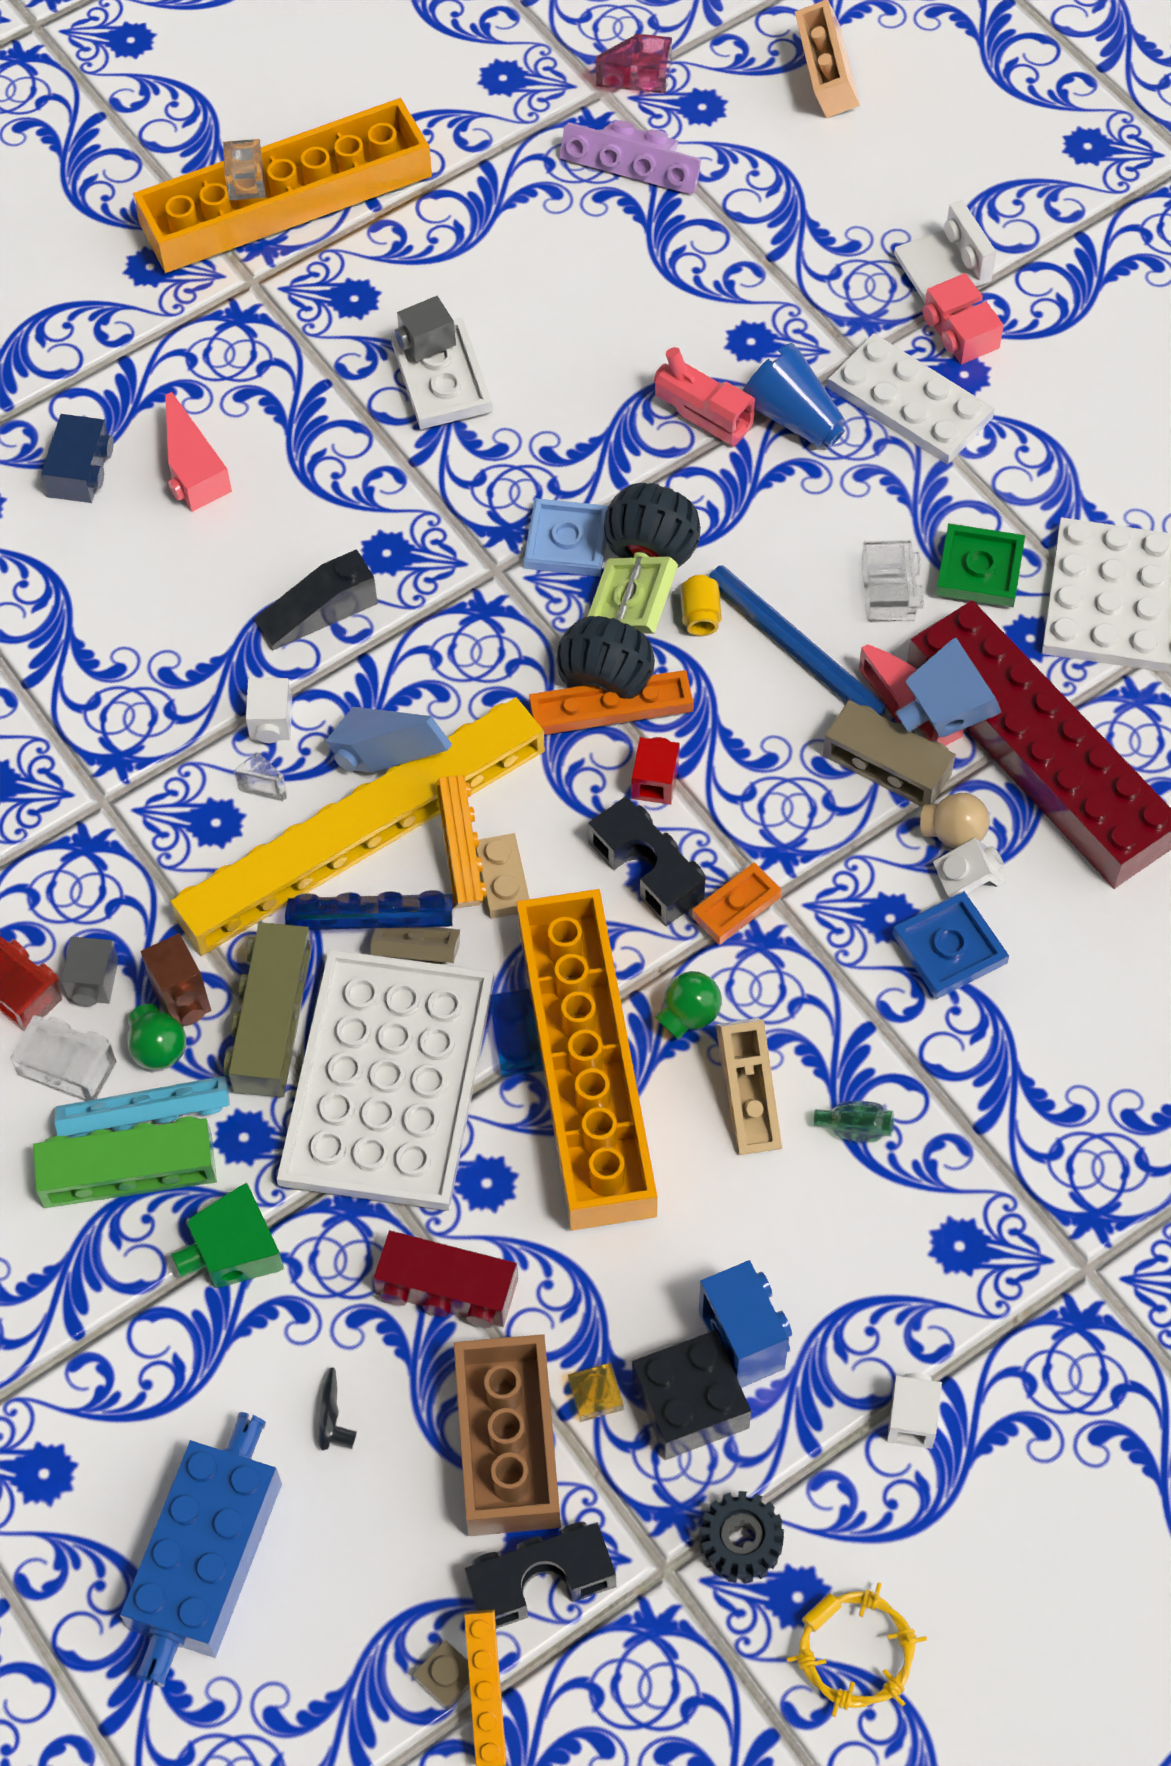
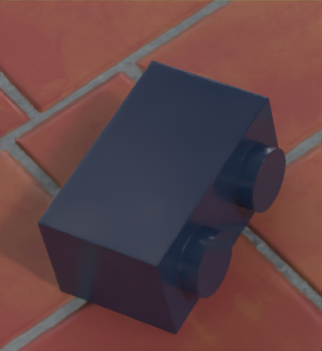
M60 414L41 472L47 497L92 503L96 489H101L103 485L105 459L111 458L113 453L114 440L108 434L105 419Z

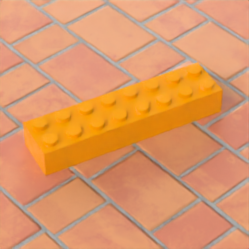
M400 97L134 192L133 197L139 224L164 272L167 273L432 177L430 146Z
M600 889L517 901L518 926L570 1229L573 1231L657 1217L658 1196Z

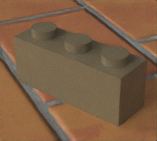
M848 700L825 734L823 757L921 807L935 802L952 775L956 756L955 753L949 751L942 743L937 741L931 742L915 734L913 731L908 733L903 724L894 723L878 715L871 707L860 706Z

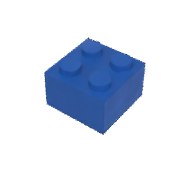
M750 1260L700 1280L698 1313L708 1332L717 1330L741 1388L785 1370L787 1352L790 1351L788 1337L792 1336V1330L787 1317L782 1310L776 1312L769 1299L773 1294L767 1277L762 1271L756 1273Z

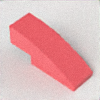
M867 644L861 647L859 670L880 700L886 704L887 710L895 721L901 723L896 711L915 700L906 680L917 669L898 657ZM929 720L918 726L927 740L931 742L937 741L945 746L962 738L964 729L948 736L939 737Z

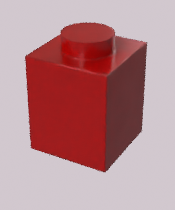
M662 737L651 739L639 738L631 778V799L672 804L679 767L680 743L671 742Z

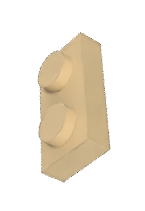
M515 833L479 839L476 853L477 857H481L483 870L481 876L486 886V900L490 919L518 914L517 901L530 898Z

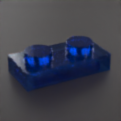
M530 989L490 995V1011L501 1078L543 1071Z

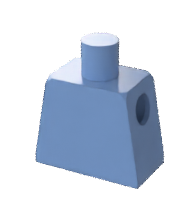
M957 638L951 640L908 677L906 683L915 700L896 711L898 718L908 733L929 720L939 737L948 736L1001 713L995 696Z

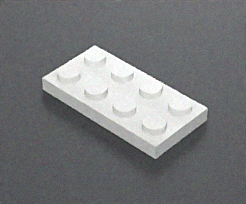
M875 333L828 379V389L947 465L993 418L995 409Z

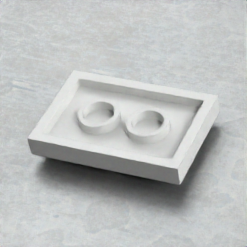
M463 317L453 319L456 346L418 362H415L408 349L404 351L401 349L395 334H391L392 346L420 429L493 412L492 401Z

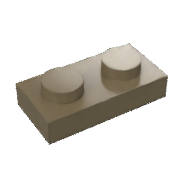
M378 921L371 939V955L397 959H417L434 964L454 963L460 945V929Z

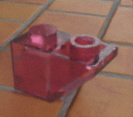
M635 34L597 55L596 86L666 94L672 63V37Z

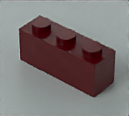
M389 1230L373 1280L376 1294L381 1295V1298L390 1304L405 1306L408 1302L423 1306L426 1312L435 1316L447 1317L450 1313L465 1317L469 1323L478 1327L490 1328L492 1325L504 1327L518 1282V1269L516 1262Z

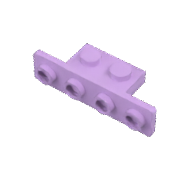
M621 120L611 122L601 131L573 123H567L564 126L560 149L561 159L687 194H693L696 191L701 159L676 152L678 140L668 138L666 132L660 130H648L647 132L634 128V124Z

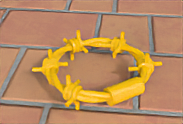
M879 1582L877 1583L875 1593L869 1589H866L865 1592L854 1591L837 1597L828 1593L802 1618L805 1625L800 1639L799 1654L786 1658L787 1662L798 1660V1668L803 1670L809 1681L820 1689L829 1700L835 1703L831 1715L833 1717H836L838 1707L840 1709L844 1707V1710H848V1707L861 1708L873 1703L887 1701L891 1698H894L902 1707L906 1704L899 1695L905 1691L904 1685L910 1674L915 1644L927 1641V1637L916 1638L915 1630L910 1628L903 1616L894 1610L884 1599L879 1597L882 1585ZM841 1603L862 1604L859 1612L860 1617H863L865 1608L882 1610L890 1615L898 1629V1633L889 1634L887 1638L899 1637V1645L903 1647L904 1664L896 1677H893L886 1669L882 1671L889 1680L883 1684V1689L873 1696L852 1695L855 1682L852 1681L850 1682L848 1693L847 1690H842L841 1688L838 1691L832 1689L822 1682L815 1666L826 1664L827 1662L826 1659L815 1661L814 1652L810 1650V1633H815L842 1607Z

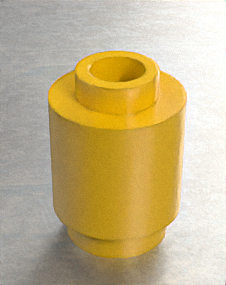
M706 575L691 576L680 586L683 624L692 635L706 636L713 634L718 630V624L722 620L719 584Z

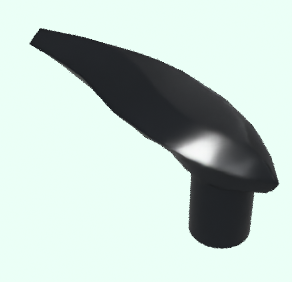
M334 1367L329 1368L322 1391L317 1437L322 1451L329 1449L330 1443L352 1449L357 1431L336 1426L339 1409L337 1406V1377Z

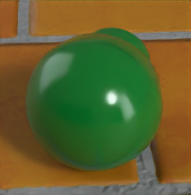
M697 971L681 973L670 981L664 992V1007L654 1017L679 1040L689 1029L697 1030L704 1028L717 1018L722 1006L721 991L716 982L704 973Z
M154 1004L140 1005L130 1013L128 1017L130 1030L127 1035V1043L132 1059L141 1067L156 1071L175 1065L183 1056L186 1048V1033L183 1026L172 1015L160 1012L159 1008Z

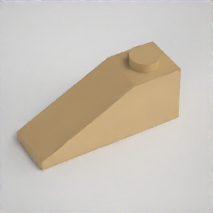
M755 1018L716 1024L722 1070L739 1155L783 1149L764 1020Z

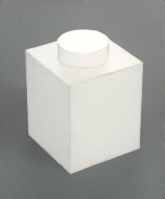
M288 678L248 679L246 723L250 741L274 743L278 740H290L292 695Z
M908 1373L905 1377L896 1375L892 1393L887 1442L932 1449L937 1431L942 1382L932 1381L931 1377L921 1373Z

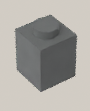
M438 295L397 312L399 328L395 329L396 339L403 351L409 350L415 362L456 346L454 320Z
M71 936L61 980L68 1000H73L75 1003L84 1006H92L96 1003L110 1004L119 961L112 940Z

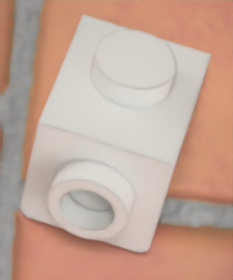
M976 838L933 861L944 889L950 898L963 891L967 894L988 881L997 886L1005 883L1000 869L1004 868L1000 854L994 846L987 847Z

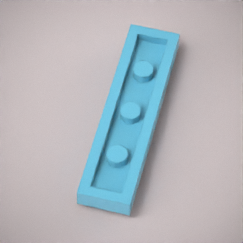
M220 1076L56 1106L54 1122L57 1136L69 1135L70 1138L88 1136L92 1131L112 1128L114 1131L128 1130L139 1122L154 1120L156 1123H168L178 1119L180 1115L197 1112L199 1115L218 1113L222 1110V1107L230 1106L227 1077Z

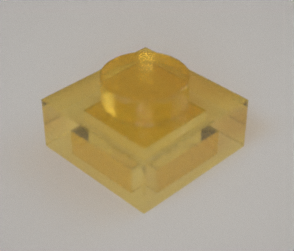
M611 1363L568 1374V1382L580 1422L624 1410V1404Z

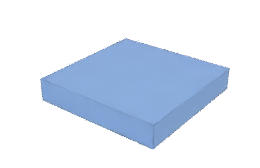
M535 498L524 557V569L601 577L606 548L604 519L608 506Z

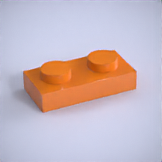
M754 862L692 909V918L721 945L779 900L782 896V889Z

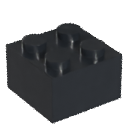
M717 1330L632 1361V1380L665 1460L750 1428L751 1409Z

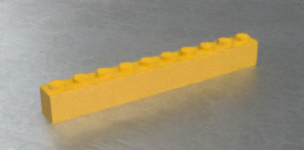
M517 697L507 703L495 705L485 716L473 723L461 725L454 734L447 737L452 743L447 751L391 767L385 775L373 782L359 785L346 798L337 803L325 805L319 810L317 815L307 821L288 827L281 836L273 841L254 847L247 856L234 864L220 867L210 878L200 884L183 889L176 898L170 901L177 923L201 956L205 955L438 816L440 809L436 782L439 777L464 775L465 782L470 783L471 795L545 752L544 730Z

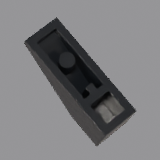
M355 549L321 564L256 616V624L271 650L278 649L378 604L374 576L359 551Z

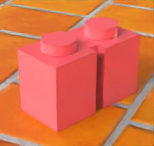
M966 273L928 288L925 306L923 307V316L926 323L930 327L934 326L942 338L945 349L949 353H953L961 365L999 349L1004 326L987 301L973 306V304L982 301L983 296Z

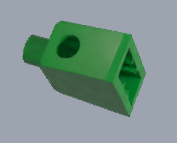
M248 1183L237 1187L187 1221V1225L194 1244L171 1253L181 1278L206 1267L211 1281L216 1288L276 1273L284 1269L280 1252Z

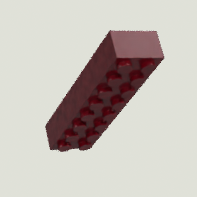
M973 600L910 639L907 663L918 669L951 640L957 638L995 696L1001 713L965 729L1113 889L1171 850V807Z

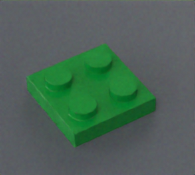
M948 523L936 595L1014 608L1025 535Z

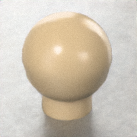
M969 793L952 794L942 799L939 804H925L923 806L920 819L921 831L924 837H938L946 846L958 848L974 838L982 841L988 832L990 817L986 806L976 796Z

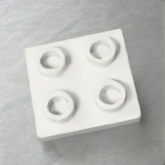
M963 200L949 204L947 221L944 223L945 230L895 247V257L924 302L928 288L964 273L968 275L975 286L992 281L996 250Z

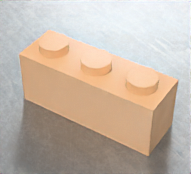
M823 0L795 11L813 90L826 118L860 106L840 24L829 1Z

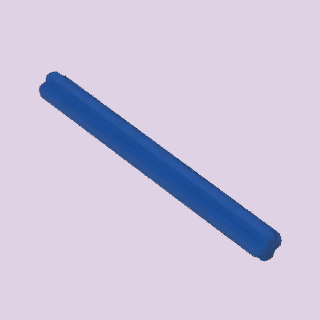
M719 565L711 571L709 578L717 581L719 592L843 700L846 702L850 700L860 706H869L880 716L885 714L886 704L729 569Z

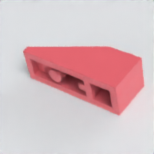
M170 392L165 395L168 463L172 479L168 481V485L176 500H184L193 512L232 492L227 467L175 395Z

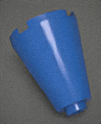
M789 343L777 350L782 357L773 362L768 358L747 382L743 391L755 398L754 409L817 447H821L824 444L830 447L844 434L845 430L842 428L845 419L801 351L793 343Z

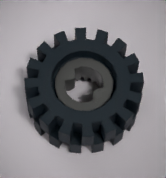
M738 1491V1497H732L730 1492L723 1495L721 1502L715 1500L710 1505V1511L708 1513L705 1511L702 1518V1526L700 1527L701 1553H704L705 1563L708 1568L711 1565L715 1568L714 1574L720 1578L725 1574L729 1576V1582L737 1583V1578H744L745 1583H751L755 1576H759L760 1579L767 1576L768 1569H774L778 1563L784 1541L782 1519L780 1514L776 1515L774 1513L775 1507L769 1501L765 1505L762 1502V1496L756 1493L753 1498L746 1497L747 1491ZM741 1526L752 1530L755 1538L754 1542L746 1541L743 1548L733 1545L728 1536L731 1531L738 1532Z

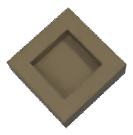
M446 1639L413 1674L414 1680L447 1711L470 1688L468 1660Z

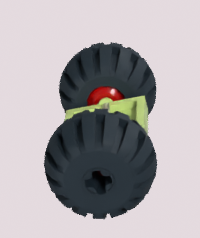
M635 483L621 490L607 507L604 519L606 542L610 550L619 558H609L607 560L588 617L575 622L566 630L559 642L556 657L558 674L568 688L594 685L602 688L605 694L613 692L618 694L619 698L631 699L638 696L647 687V682L654 673L655 659L652 645L644 634L655 633L676 570L692 556L700 540L701 526L698 512L693 503L679 492H675L666 486L662 487L659 484Z

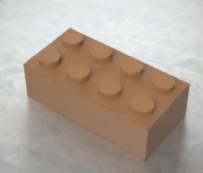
M545 1334L454 1342L465 1509L469 1536L561 1528Z

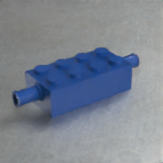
M240 1412L238 1414L237 1422L226 1449L220 1450L195 1441H189L120 1614L129 1630L152 1637L140 1669L136 1673V1677L150 1684L151 1680H153L155 1686L164 1687L178 1647L213 1658L217 1656L282 1485L276 1467L251 1459L262 1429L266 1425L263 1419L252 1415L251 1420H249V1413Z

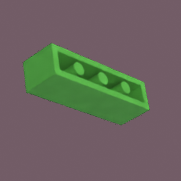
M187 1116L177 1119L174 1123L162 1125L140 1123L128 1130L113 1132L107 1129H100L90 1132L88 1136L75 1138L53 1136L46 1139L45 1142L33 1144L36 1192L44 1208L217 1182L213 1139L207 1118L199 1119Z

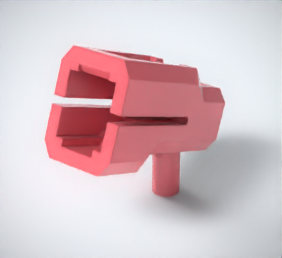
M673 347L668 349L665 355L669 364H662L654 376L655 395L673 405L682 417L735 447L752 427L755 398L728 382L719 383L686 364L679 348Z

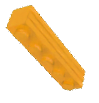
M464 775L439 777L436 782V790L454 908L477 906L486 897V886L484 882L480 881L479 872L483 870L481 857L476 855L475 847L479 846L477 832H473L472 822H475L474 808L469 807L468 797H471L470 783L465 782Z
M495 1609L465 1612L476 1766H506Z

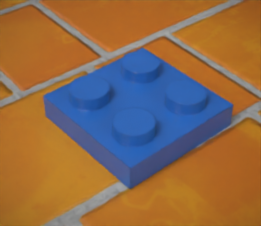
M965 891L893 927V937L936 1000L1002 967L1009 960V954Z

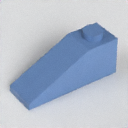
M352 707L325 741L334 752L335 761L342 768L348 771L356 770L370 773L447 751L452 745L432 716Z

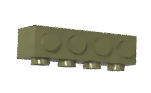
M259 922L256 937H250L248 940L246 958L247 962L251 963L248 975L242 974L239 985V998L243 1000L241 1012H235L233 1015L231 1034L236 1039L233 1051L227 1050L224 1060V1075L230 1077L234 1092L275 1097L285 1096L312 952L309 927Z

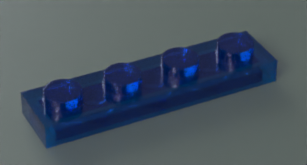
M437 890L424 891L419 895H402L399 892L387 891L380 893L378 896H360L357 893L346 892L336 897H319L316 894L305 893L295 898H288L285 911V925L309 927V930L453 926L454 899L453 894H443Z

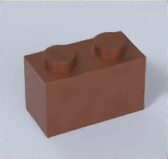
M180 933L141 951L152 989L165 1013L172 1015L181 1025H191L201 1020L206 1013L212 1011L201 972Z

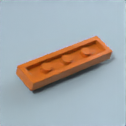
M686 670L652 675L647 682V687L638 696L631 699L619 698L618 694L613 692L605 694L602 688L594 685L529 694L532 717L544 730V735L693 712L694 708Z

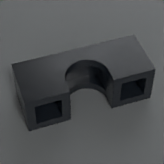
M625 796L588 822V843L613 870L631 860H642L653 867L649 873L640 879V899L666 927L704 900L706 876L703 870L695 861L691 860L688 862L679 852V847L671 835L666 832L662 834L653 825L650 814L643 806H635Z
M586 1522L573 1523L561 1529V1535L544 1541L542 1537H533L519 1543L515 1551L501 1556L497 1552H490L475 1558L472 1561V1566L465 1568V1574L476 1610L495 1609L496 1629L528 1618L527 1604L523 1592L527 1583L532 1578L541 1574H551L559 1577L566 1584L572 1602L615 1588L616 1572L598 1522L588 1526Z

